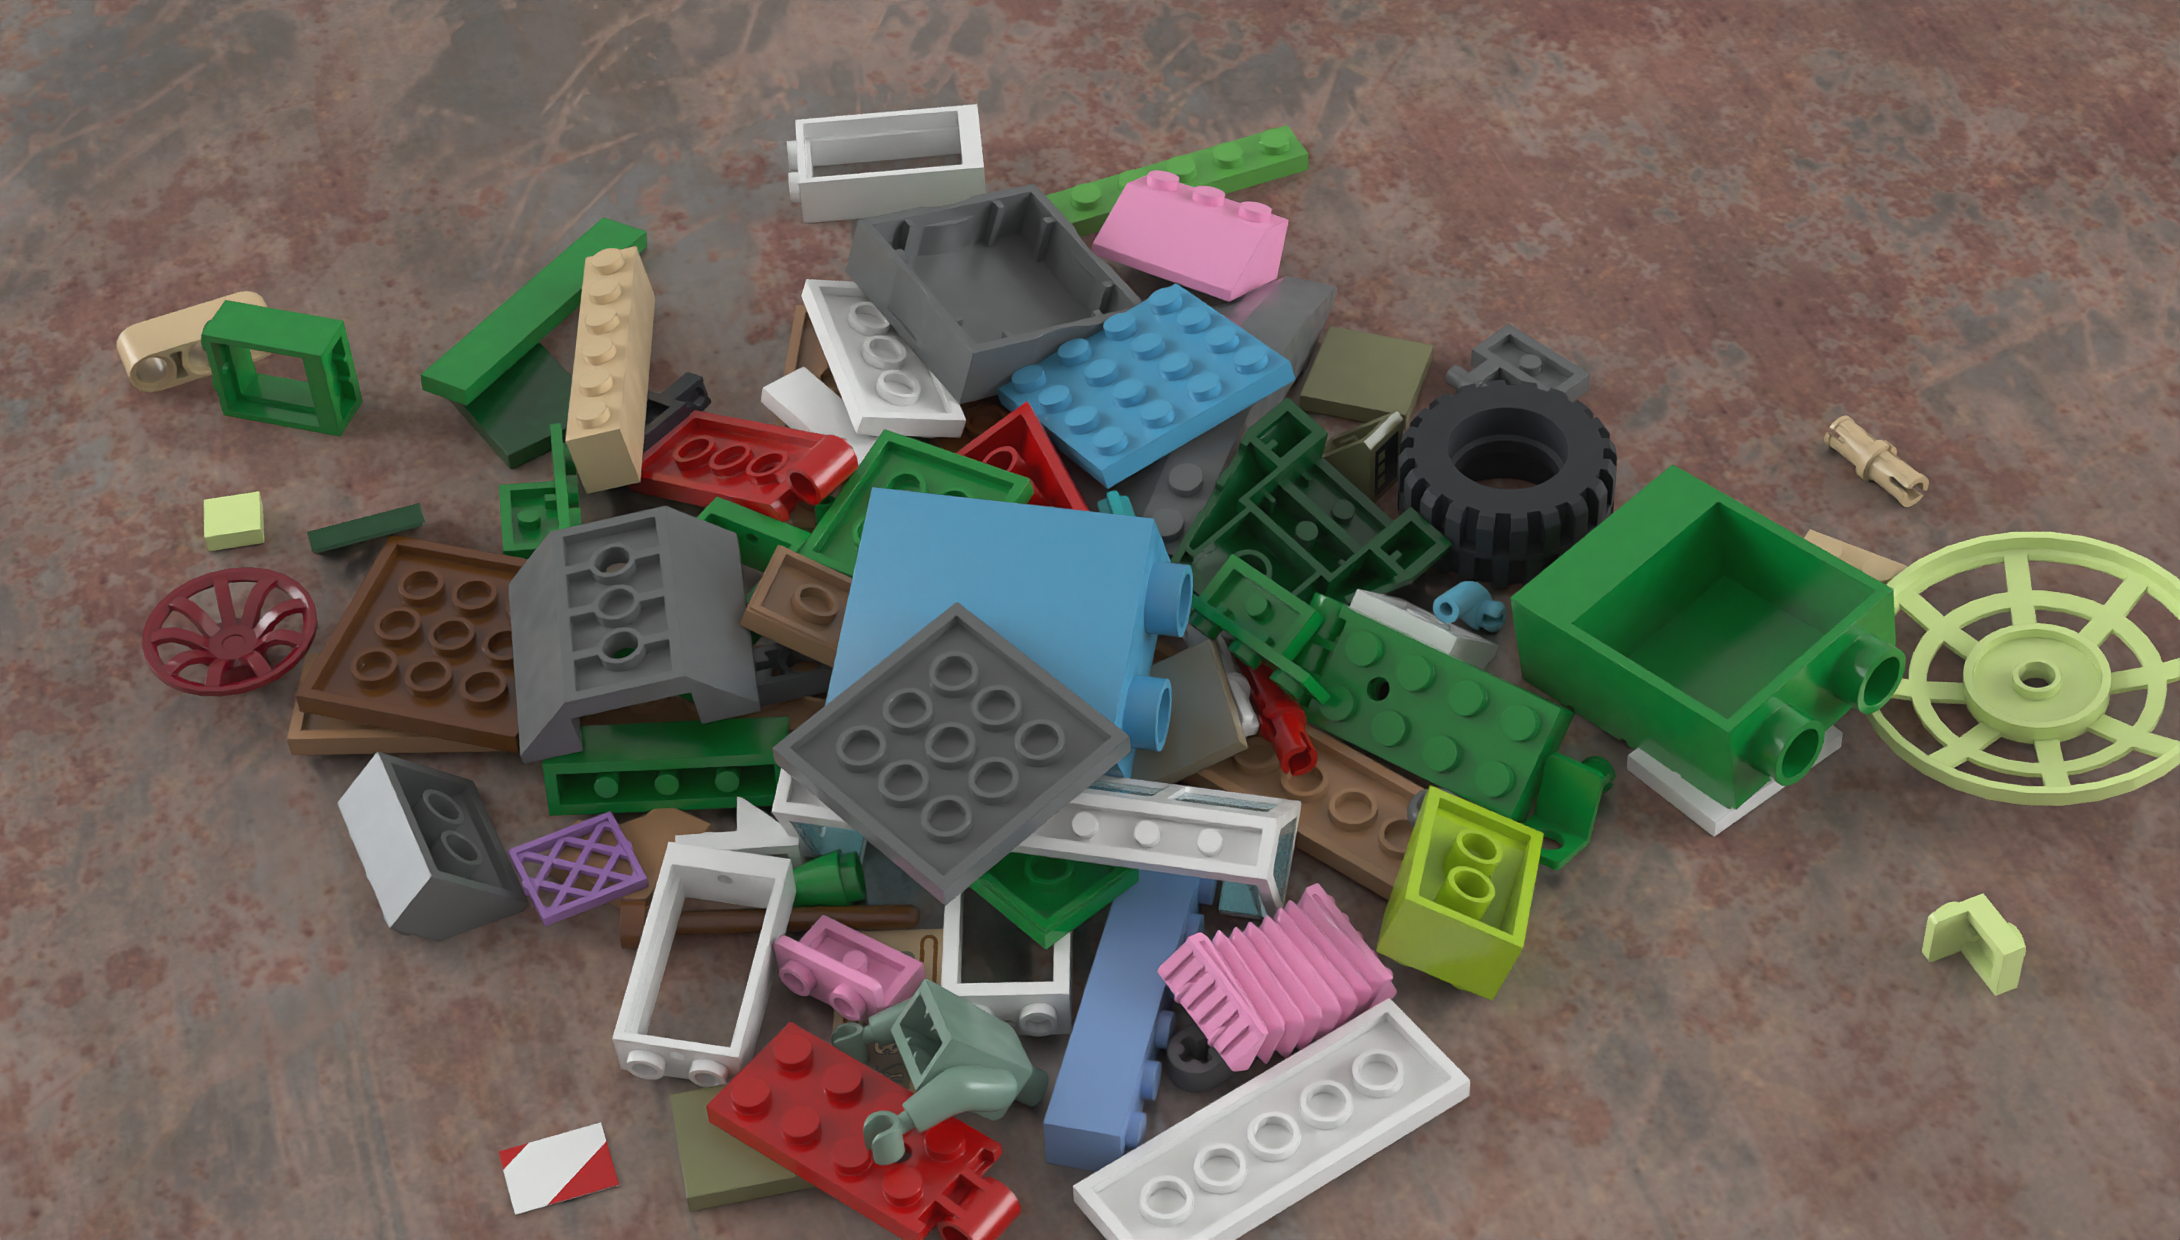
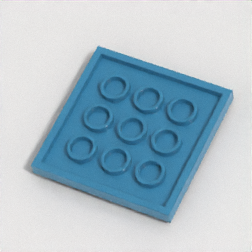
M1176 283L1170 287L1155 291L1149 299L1125 313H1118L1109 317L1103 324L1104 329L1091 337L1069 340L1059 347L1058 352L1044 359L1039 364L1027 365L1016 370L1012 375V381L998 389V398L1000 403L1010 412L1028 401L1037 414L1052 444L1102 485L1110 488L1294 381L1295 376L1289 360Z

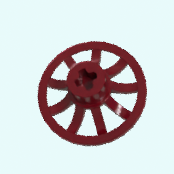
M241 567L204 574L174 589L158 603L149 615L142 634V649L146 664L154 676L164 684L183 693L222 697L242 694L261 688L282 677L294 668L308 653L315 639L318 626L316 607L309 592L299 582L276 571L263 568ZM254 582L256 584L248 596L242 618H236L229 583ZM214 587L222 622L216 624L203 609L188 598ZM278 588L293 598L278 603L260 620L262 606L266 596L272 589ZM176 611L187 617L203 636L177 627L162 629L161 627L170 613ZM302 613V633L286 629L273 631L275 626L285 617ZM165 643H176L188 646L192 650L180 652L164 664L159 657L157 646ZM286 645L294 648L284 660L271 669L267 650L270 647ZM203 664L208 666L205 684L189 681L178 676V674L189 665Z

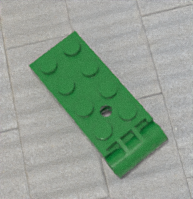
M1315 592L1309 606L1317 610L1325 620L1292 662L1309 673L1330 695V698L1322 705L1305 692L1298 700L1291 697L1292 700L1299 703L1303 708L1306 721L1481 807L1516 822L1524 823L1539 793L1547 757L1553 752H1558L1575 712L1348 605ZM1387 681L1390 687L1389 694L1384 700H1381L1379 689Z

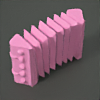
M1319 883L1307 887L1297 905L1289 900L1284 909L1281 907L1277 909L1273 919L1268 915L1265 916L1259 929L1252 922H1248L1243 933L1239 928L1235 927L1229 939L1220 930H1217L1212 941L1201 932L1189 936L1186 942L1157 971L1175 995L1174 1000L1176 1003L1183 1005L1208 1038V1045L1217 1050L1232 1071L1248 1070L1256 1055L1263 1063L1268 1064L1275 1050L1284 1059H1287L1295 1047L1299 1050L1304 1049L1310 1045L1312 1039L1315 1041L1319 1040L1388 998L1392 1000L1397 994V990L1391 982L1393 979L1392 970L1381 963L1378 959V953L1370 949L1364 941L1363 934L1354 929L1349 922V916L1339 910L1335 905L1334 897L1327 895Z

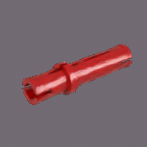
M1232 654L1242 675L1247 678L1250 685V696L1258 710L1260 733L1265 740L1272 743L1282 771L1288 774L1291 770L1292 776L1304 775L1311 771L1317 764L1318 753L1306 732V715L1301 705L1292 700L1290 695L1269 679L1274 672L1269 667L1261 663L1255 671Z

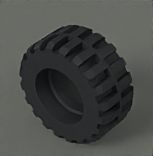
M1505 380L1489 381L1488 386L1476 387L1475 383L1462 386L1456 391V395L1453 396L1445 393L1430 403L1429 409L1424 408L1410 422V428L1403 434L1400 443L1397 510L1399 511V516L1409 507H1412L1452 543L1451 550L1433 564L1436 569L1446 575L1453 571L1458 574V578L1463 582H1490L1491 588L1507 589L1508 584L1522 583L1524 587L1613 514L1617 453L1614 443L1610 440V433L1598 417L1593 418V412L1579 400L1572 403L1568 401L1569 397L1566 393L1552 387L1549 391L1538 389L1537 383L1521 381L1520 385H1506ZM1490 478H1515L1536 484V486L1512 490L1492 488L1476 482Z

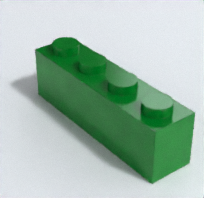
M789 716L722 719L702 724L701 720L581 726L583 751L543 759L542 766L549 816L604 814L609 811L611 813L649 812L652 809L677 808L679 810L737 807L738 796L755 807L773 806L781 767L775 763L772 748L791 733Z

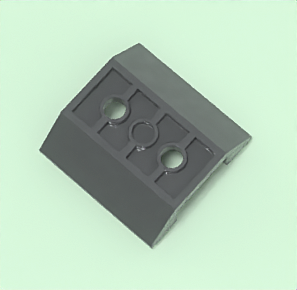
M668 506L550 531L508 584L520 756L524 764L583 751L580 717L689 692L692 694L702 724L761 711L751 630L739 625L747 608L740 546L736 533ZM617 563H626V566L621 570L606 573L609 566ZM636 648L627 657L613 659L615 653L621 649Z

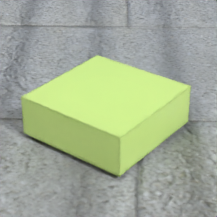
M259 491L204 500V538L208 551L264 543L263 503Z

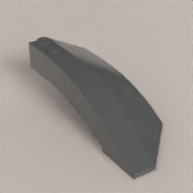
M1285 276L1249 291L1247 294L1230 302L1225 301L1212 308L1289 360L1296 380L1299 374L1304 375L1337 296V287ZM1295 380L1110 488H1106L1072 460L1067 471L1090 512H1098L1096 509L1097 503L1107 497V492L1117 491L1119 496L1129 497L1135 517L1153 518L1171 560L1200 510H1203L1213 493L1216 482L1223 470L1227 469L1239 449L1240 441L1246 431L1283 401Z

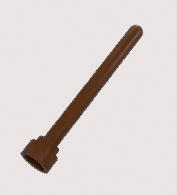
M621 899L620 941L622 949H638L650 909L647 899ZM912 904L792 907L786 932H808L822 915L854 930L910 929L919 923L920 912ZM767 909L681 910L675 935L761 933Z

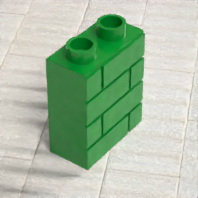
M1673 464L1510 598L1523 680L1564 706H1572L1574 712L1618 740H1626L1627 745L1632 749L1640 748L1671 771L1680 774L1681 778L1729 810L1731 808L1737 810L1770 780L1775 781L1781 786H1790L1803 778L1812 768L1822 750L1825 731L1851 708H1855L1863 714H1871L1882 708L1897 690L1906 666L1904 652L1896 647L1894 589Z

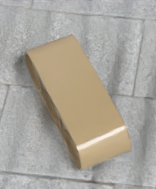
M237 292L136 323L126 328L118 337L117 351L133 387L142 392H158L212 375L207 354L201 345V334L206 322L214 317L225 300L267 307L264 299L255 292ZM250 349L253 362L272 354Z

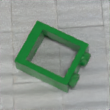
M225 300L214 317L204 325L201 334V345L207 354L213 376V388L218 394L223 415L338 437L342 436L363 403L343 320ZM250 349L302 358L308 382L256 373Z

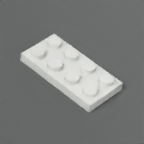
M806 279L801 297L856 434L879 437L882 431L886 429L903 436L960 438L966 419L959 403L857 284L852 281Z

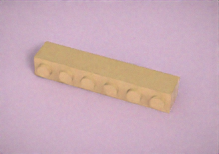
M636 246L621 250L609 248L598 252L594 256L585 258L565 441L586 494L639 483L641 480L655 295Z

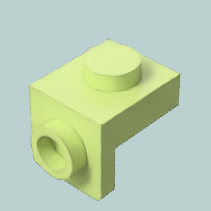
M1984 893L1962 902L1946 903L1928 916L1922 953L1929 962H1934L1961 951L1995 996L2018 987L2022 963L2026 954L2024 939L2018 928L2004 920Z

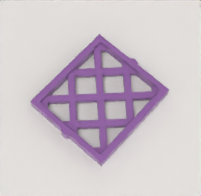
M611 811L508 850L509 859L522 882L524 894L530 897L544 927L649 886L648 879L633 853L632 843L626 840ZM605 830L612 831L618 842L616 847L598 843ZM592 833L589 840L579 839L582 836ZM565 845L583 849L576 863L558 858ZM552 848L548 856L538 854ZM592 852L611 856L604 869L586 865ZM620 858L628 860L634 871L632 876L613 872ZM525 861L543 865L536 878L527 875L523 867ZM552 867L571 871L563 885L545 881ZM580 874L598 878L592 891L573 887ZM608 881L618 883L604 889ZM539 890L558 894L551 907L543 906L538 896ZM568 896L577 898V900L564 904Z

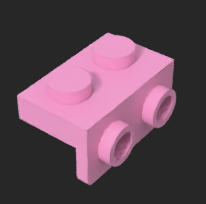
M825 915L818 919L799 942L781 934L773 943L779 976L785 986L800 996L810 995L833 1006L841 1016L850 1021L861 1020L869 1024L868 1018L911 998L926 978L922 962Z

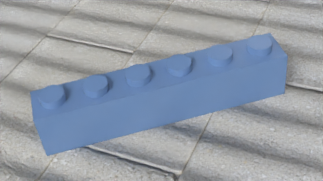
M1138 869L1139 882L1113 900L1043 1121L1046 1163L1097 1172L1143 1144L1147 1122L1146 1113H1142L1145 1099L1153 1101L1156 1099L1162 1069L1161 1062L1157 1061L1160 1049L1167 1050L1169 1041L1174 1036L1176 1026V1012L1171 1011L1175 995L1157 971L1186 942L1189 936L1199 932L1203 933L1204 915L1200 914L1202 904L1212 905L1218 880Z

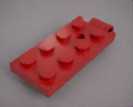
M694 410L689 414L690 416L643 453L640 482L626 486L632 492L707 507L716 497H720L785 522L790 518L789 514L793 512L799 501H804L810 505H818L857 470L858 460L853 447L845 438Z
M791 1021L706 1105L710 1123L903 1240H924L936 1226L942 1240H997L1021 1213L1020 1203L1008 1187L992 1177H982L1003 1154L1002 1145L954 1116L920 1134L915 1128L903 1134L904 1153L912 1154L911 1157L903 1163L878 1165L874 1161L873 1150H868L865 1147L863 1135L864 1122L873 1112L890 1111L896 1115L905 1111L902 1104L913 1096L914 1093Z

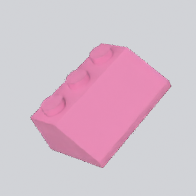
M1154 170L1150 171L1148 175L1126 184L1095 238L1091 251L1100 257L1230 302L1247 294L1249 291L1277 279L1289 220L1271 214L1272 209L1267 205L1250 201L1238 203L1226 199L1225 193L1220 189L1209 186H1197L1194 188L1179 183V177L1173 173Z

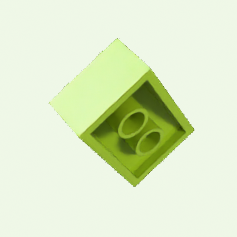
M1430 785L1422 802L1384 912L1375 952L1392 958L1403 966L1413 967L1451 983L1460 990L1472 992L1493 1001L1524 947L1544 833Z

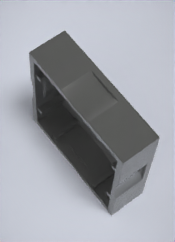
M1035 184L972 196L967 200L951 205L919 207L858 220L846 267V273L959 404L999 395L998 389L1012 381V375L1016 370L1027 365L1039 364L1044 359L1058 352L1059 347L1069 340L1091 337L1104 329L1103 324L1109 317L1118 313H1125L1143 302L1110 265L1101 260L1085 245L1076 232L1075 227Z

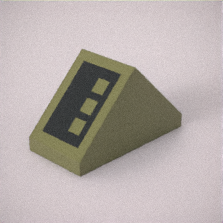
M1396 410L1335 435L1326 442L1322 457L1371 501L1376 503L1398 482L1403 418Z

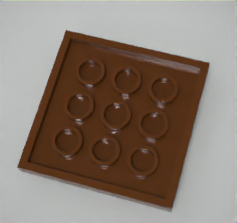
M390 535L295 696L300 712L519 754L520 742L508 584L528 559Z

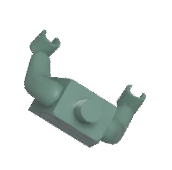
M926 978L913 997L868 1018L869 1025L862 1027L858 1023H843L835 1028L831 1036L833 1047L864 1065L869 1061L867 1044L877 1042L880 1047L896 1043L917 1091L902 1104L905 1110L902 1113L896 1115L890 1111L873 1112L866 1118L863 1126L865 1147L868 1150H873L874 1161L878 1165H888L900 1160L905 1152L903 1134L914 1128L920 1134L936 1124L963 1112H971L994 1121L1004 1116L1014 1100L1028 1107L1035 1106L1043 1098L1048 1086V1073L1031 1065L1015 1030L1008 1023Z

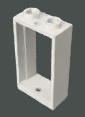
M977 104L795 120L796 140L787 141L789 171H798L788 173L791 204L801 203L803 224L871 218L919 207L945 206L962 202L972 196L986 194ZM961 154L962 158L961 165L822 177L813 176V166Z
M668 842L612 1038L621 1069L628 1070L637 1077L650 1080L660 1079L663 1076L689 1079L693 1083L707 1088L728 1084L753 1059L777 968L773 943L781 934L785 935L796 895L791 859ZM685 897L767 909L730 1047L647 1035Z
M964 891L944 907L941 987L1002 1021H1013L1008 1024L1015 1030L1017 1035L1042 1037L1050 1034H1071L1073 930L1054 944L1053 982L961 983Z

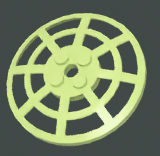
M2009 532L1980 536L1946 546L1917 560L1894 576L1887 584V586L1894 589L1895 615L1902 609L1927 631L1913 652L1909 667V679L1902 678L1891 698L1912 701L1914 711L1923 726L1944 747L1928 756L1904 739L1885 719L1880 709L1865 715L1875 732L1893 752L1922 774L1953 789L1988 800L2019 805L2065 806L2101 801L2134 791L2166 775L2180 764V741L2151 733L2155 729L2164 710L2167 684L2180 680V658L2162 663L2160 654L2150 639L2132 621L2125 618L2141 597L2147 593L2160 601L2180 620V580L2150 559L2118 545L2085 536L2056 532ZM2028 561H2047L2082 566L2110 574L2123 580V582L2105 605L2072 594L2032 590ZM2004 563L2007 592L1973 600L1952 610L1945 616L1919 595L1928 587L1955 574L1982 566ZM2035 610L2066 613L2084 618L2090 622L2077 633L2065 627L2037 623ZM2004 612H2010L2012 626L1994 631L1979 642L1961 630L1982 618ZM2111 634H2114L2132 650L2142 667L2111 673L2109 663L2103 652L2099 649V646ZM1942 645H1945L1966 660L1963 670V683L1927 681L1930 664ZM2030 678H2041L2049 685L2042 688H2034L2025 685L2023 681ZM2147 689L2148 694L2145 707L2134 726L2105 715L2110 695ZM1931 703L1966 704L1969 712L1979 724L1959 738L1939 719ZM2087 731L2114 743L2094 754L2069 761L2063 760L2060 742L2075 738ZM2000 737L2016 742L2034 744L2038 763L2009 760L1988 754L1983 750ZM2132 750L2158 757L2131 772L2098 782L2071 785L2068 778L2069 775L2081 774L2102 768L2123 758ZM1969 761L1980 767L2003 774L2041 777L2044 786H2022L1996 782L1961 772L1954 768Z

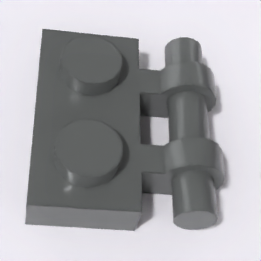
M1507 324L1472 349L1471 366L1475 369L1468 372L1461 366L1454 365L1447 372L1445 382L1456 390L1475 383L1476 387L1488 386L1489 381L1505 380L1506 385H1520L1521 381L1537 383L1538 389L1549 391L1552 387L1562 391L1569 397L1568 401L1573 402L1589 391L1590 374L1517 328Z

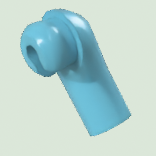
M1473 581L1459 583L1439 596L1433 604L1434 614L1440 621L1452 623L1460 618L1469 627L1477 631L1482 627L1489 632H1496L1502 628L1507 616L1505 605L1500 601H1492L1488 590L1481 584Z

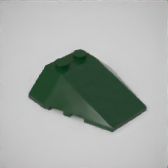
M1287 397L1246 431L1227 469L1223 470L1216 482L1213 493L1203 510H1200L1170 561L1171 563L1191 566L1193 575L1192 593L1198 597L1229 557L1234 554L1308 605H1310L1315 592H1318L1350 606L1357 589L1383 595L1412 583L1451 550L1452 543L1412 507H1409L1395 520L1390 518L1322 457L1328 432Z

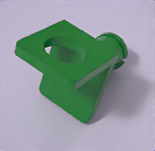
M1553 752L1547 757L1534 815L1524 822L1523 825L1544 833L1543 837L1554 839L1562 847L1553 850L1541 848L1540 864L1553 870H1560L1590 843L1601 795L1613 787L1614 784L1610 781H1614L1616 778L1613 767L1604 758L1589 756L1582 762H1578L1558 752Z

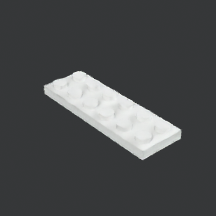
M1388 998L1073 1185L1074 1202L1107 1240H1236L1469 1097L1470 1079Z

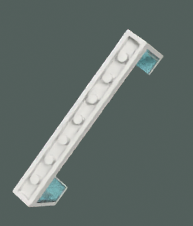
M781 768L772 813L789 836L799 838L802 855L818 858L840 848L843 854L856 851L862 864L867 839ZM1102 775L1011 852L1222 880L1223 886L1218 908L1220 914L1264 920L1265 916L1268 915L1273 919L1279 907L1284 909L1301 802Z

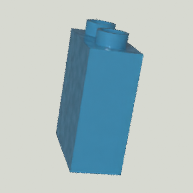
M872 487L825 706L953 604L958 602L1130 736L1131 752L1103 775L1131 779L1136 749L1160 752L1167 738L1172 707L1171 682L1167 678L1151 677L1150 670L1153 664L1158 635L1182 637L1185 633L1191 610L1193 591L1191 566L1171 563L1153 518Z

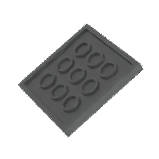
M956 602L776 744L772 751L777 765L946 906L1131 752L1129 735L965 607Z

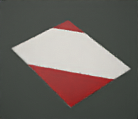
M601 1123L498 1151L515 1215L619 1185Z

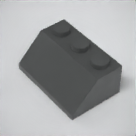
M377 751L337 802L347 825L348 834L353 840L365 868L366 877L370 881L383 911V918L390 929L402 935L409 936L413 934L435 941H442L520 913L529 904L473 780Z

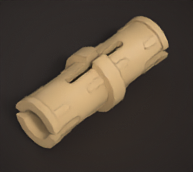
M1847 415L1836 419L1830 425V428L1841 436L1837 438L1831 432H1826L1825 444L1835 449L1855 465L1857 475L1864 481L1868 482L1869 479L1875 481L1894 496L1904 507L1916 504L1924 496L1914 489L1913 486L1917 485L1922 490L1927 491L1929 486L1928 478L1918 473L1899 458L1896 448L1891 443L1882 439L1876 440Z

